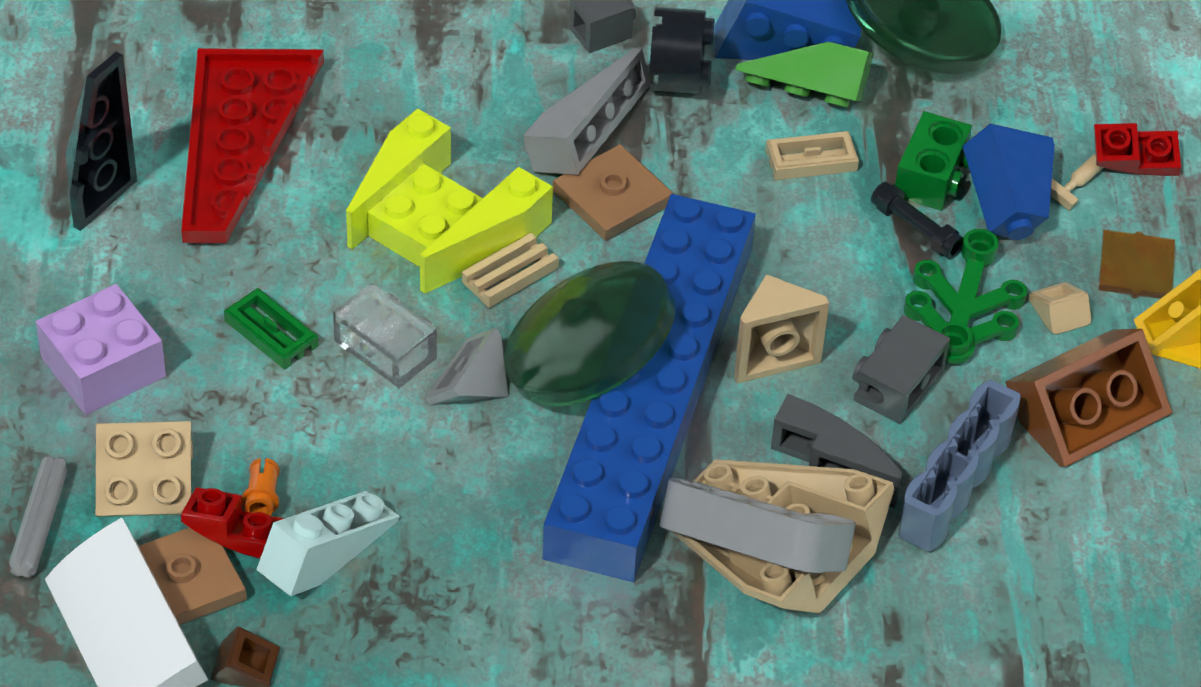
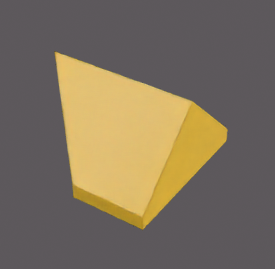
M1201 268L1133 319L1137 329H1143L1151 354L1200 369Z

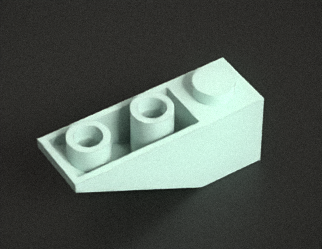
M364 491L273 522L256 570L289 596L296 595L325 583L396 524L400 516L384 505L381 498Z

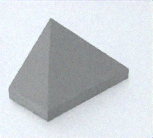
M493 328L467 337L431 388L425 400L430 405L509 397L500 332Z

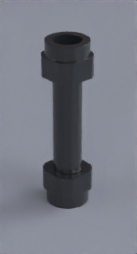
M884 181L876 187L871 196V202L877 206L879 211L886 216L894 213L931 240V249L940 256L953 259L960 253L964 238L959 235V231L949 224L941 227L904 200L905 192L895 184L891 185Z

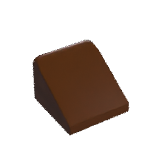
M237 626L224 638L220 645L211 680L242 687H269L280 647Z

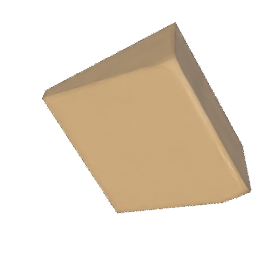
M1067 282L1028 294L1030 303L1048 330L1053 334L1067 332L1091 323L1088 293Z

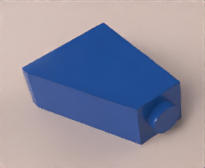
M990 123L962 146L987 230L995 235L1008 237L1011 240H1021L1029 237L1036 227L1049 218L1055 147L1053 138Z

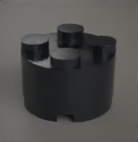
M655 7L654 16L662 17V23L656 24L652 28L650 74L658 75V82L652 81L650 83V91L701 94L702 87H709L711 83L712 60H704L705 45L713 43L715 18H706V10Z

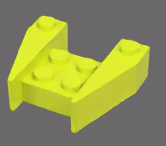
M417 108L389 132L347 207V247L353 250L369 236L420 267V291L426 294L462 277V271L529 233L537 237L552 223L553 186L518 167L484 198L471 192L441 174L451 164V127Z

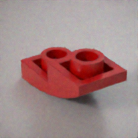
M1137 123L1094 124L1097 166L1133 174L1179 176L1181 161L1178 131H1138Z
M196 487L181 512V522L195 532L226 548L256 558H261L273 522L285 519L269 516L262 512L242 511V495L223 492L215 488L204 489Z

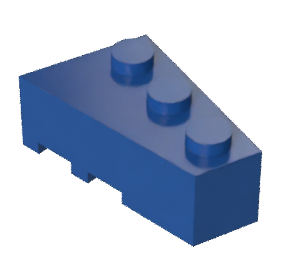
M728 0L715 24V58L755 60L824 42H833L855 48L861 38L860 3L853 0Z

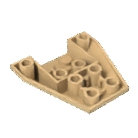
M715 459L694 480L796 512L831 514L855 521L856 526L846 571L811 573L794 570L673 531L671 532L742 593L783 609L820 614L875 555L894 492L893 482L855 469Z

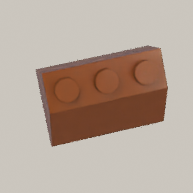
M1112 329L1005 381L1007 388L1020 393V403L1017 412L1020 424L1060 467H1066L1172 413L1143 329Z

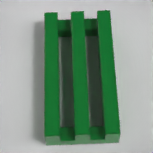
M256 288L224 310L225 322L284 370L291 366L292 358L300 360L304 357L305 349L309 348L313 351L318 347V336L259 288ZM254 304L269 317L262 316L259 312L252 308L251 305ZM276 323H278L281 327L288 331L297 340L293 341L286 334H284L280 329H278Z

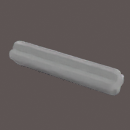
M46 456L41 460L9 560L10 572L16 577L31 578L36 573L67 474L66 461L61 457Z

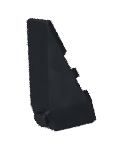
M117 51L87 75L65 152L73 226L79 231L137 182L123 54Z

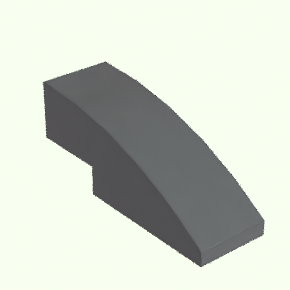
M787 394L774 419L771 449L809 462V466L855 469L893 482L894 492L889 506L895 508L898 502L903 472L889 456L867 436L841 418L815 404Z

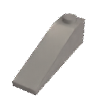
M642 48L632 49L548 108L537 118L523 135L524 148L529 155L533 172L574 175L580 173L650 86L651 82Z

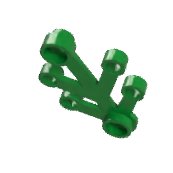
M973 229L964 236L961 253L965 259L966 266L958 293L943 277L941 268L936 262L922 260L915 265L913 282L917 287L926 290L930 289L951 314L950 322H945L931 306L932 299L927 293L912 291L905 298L904 313L908 318L922 321L925 326L950 338L946 363L959 364L966 362L973 356L975 345L992 338L1000 341H1010L1017 335L1019 319L1014 313L1009 311L997 312L992 320L971 328L967 327L970 319L1004 306L1011 310L1022 308L1027 296V287L1024 283L1018 280H1008L1000 288L976 297L983 269L995 260L999 244L996 235L986 229ZM1009 293H1013V294H1016V295H1018V296H1012V295H1009ZM914 304H918L923 307H916L914 306Z

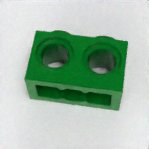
M923 111L897 169L895 185L905 192L904 200L943 211L949 195L957 196L963 179V172L960 170L962 167L969 168L962 146L970 140L972 125Z

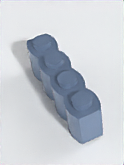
M988 380L976 388L970 398L968 410L961 413L952 422L947 440L939 444L931 452L927 461L926 471L917 475L908 485L900 520L899 538L928 552L943 543L949 533L951 520L964 512L969 505L973 488L986 480L990 474L993 459L1002 454L1009 446L1019 408L1020 393L992 380Z

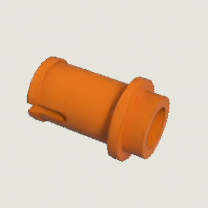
M258 458L250 464L248 489L242 494V506L246 512H262L271 516L279 506L276 486L280 467L274 460L265 458L264 472L260 473L261 458Z

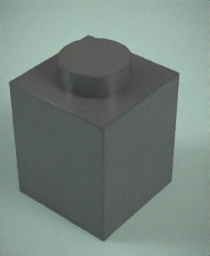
M570 0L569 29L589 53L632 38L633 20L636 18V10L632 0Z

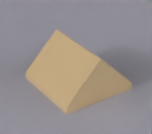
M766 274L740 317L734 372L737 384L821 363L829 301L826 296Z

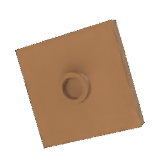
M621 144L589 160L578 175L563 174L554 179L552 185L553 192L605 241L665 209L670 195L674 194Z
M191 528L180 530L139 546L179 625L247 600L246 589L223 546L205 538Z

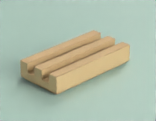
M849 131L766 140L765 151L767 156H770L769 164L773 168L774 180L855 172L858 170L859 160Z
M529 233L462 271V283L490 308L557 270L559 258L554 253L548 255V247L543 243L538 245L537 237ZM536 260L538 261L535 264L529 266L528 268L518 273V270L522 269L523 267L529 265L530 263ZM503 279V282H501L500 284L494 286L493 288L487 291L485 290Z

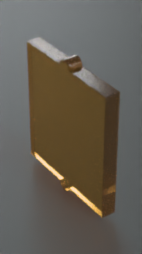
M1103 230L1098 290L1128 294L1134 299L1139 296L1161 299L1173 289L1175 239L1147 236L1140 231L1132 234Z

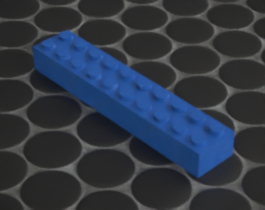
M675 194L670 195L543 527V560L635 582L667 491L669 478L672 477L752 251L756 213Z

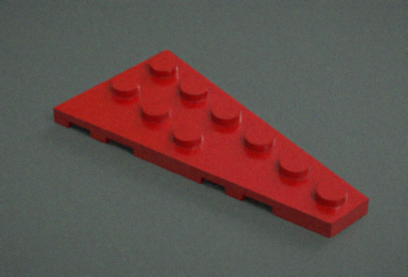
M198 48L181 227L182 243L228 242L324 63V49Z

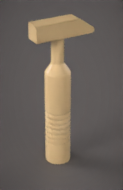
M1093 154L1071 174L1070 181L1064 187L1052 178L1051 197L1068 211L1079 200L1070 192L1075 187H1083L1104 168L1096 165V155Z

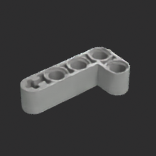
M669 478L659 526L790 569L822 573L846 571L856 522L831 514L800 513L704 483L681 478Z

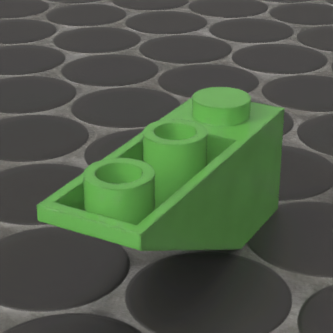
M824 42L739 63L736 65L735 70L746 73L745 81L769 87L770 80L772 79L786 83L784 90L786 92L809 97L810 90L826 93L825 102L849 107L850 100L862 101L874 53L833 42Z

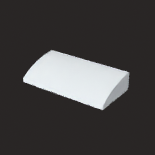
M123 518L106 526L80 544L45 578L98 687H196L208 680Z

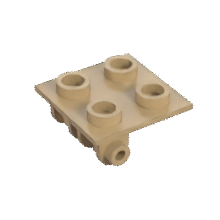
M191 421L96 423L95 516L181 515L191 497V459H193Z

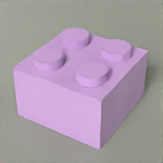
M117 284L35 321L41 358L85 415L166 377L161 338Z

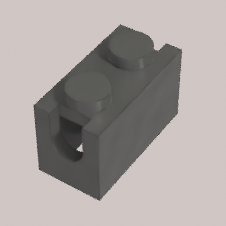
M903 315L892 329L885 328L870 357L863 356L857 363L852 379L860 383L854 394L853 401L901 425L945 369L950 338Z

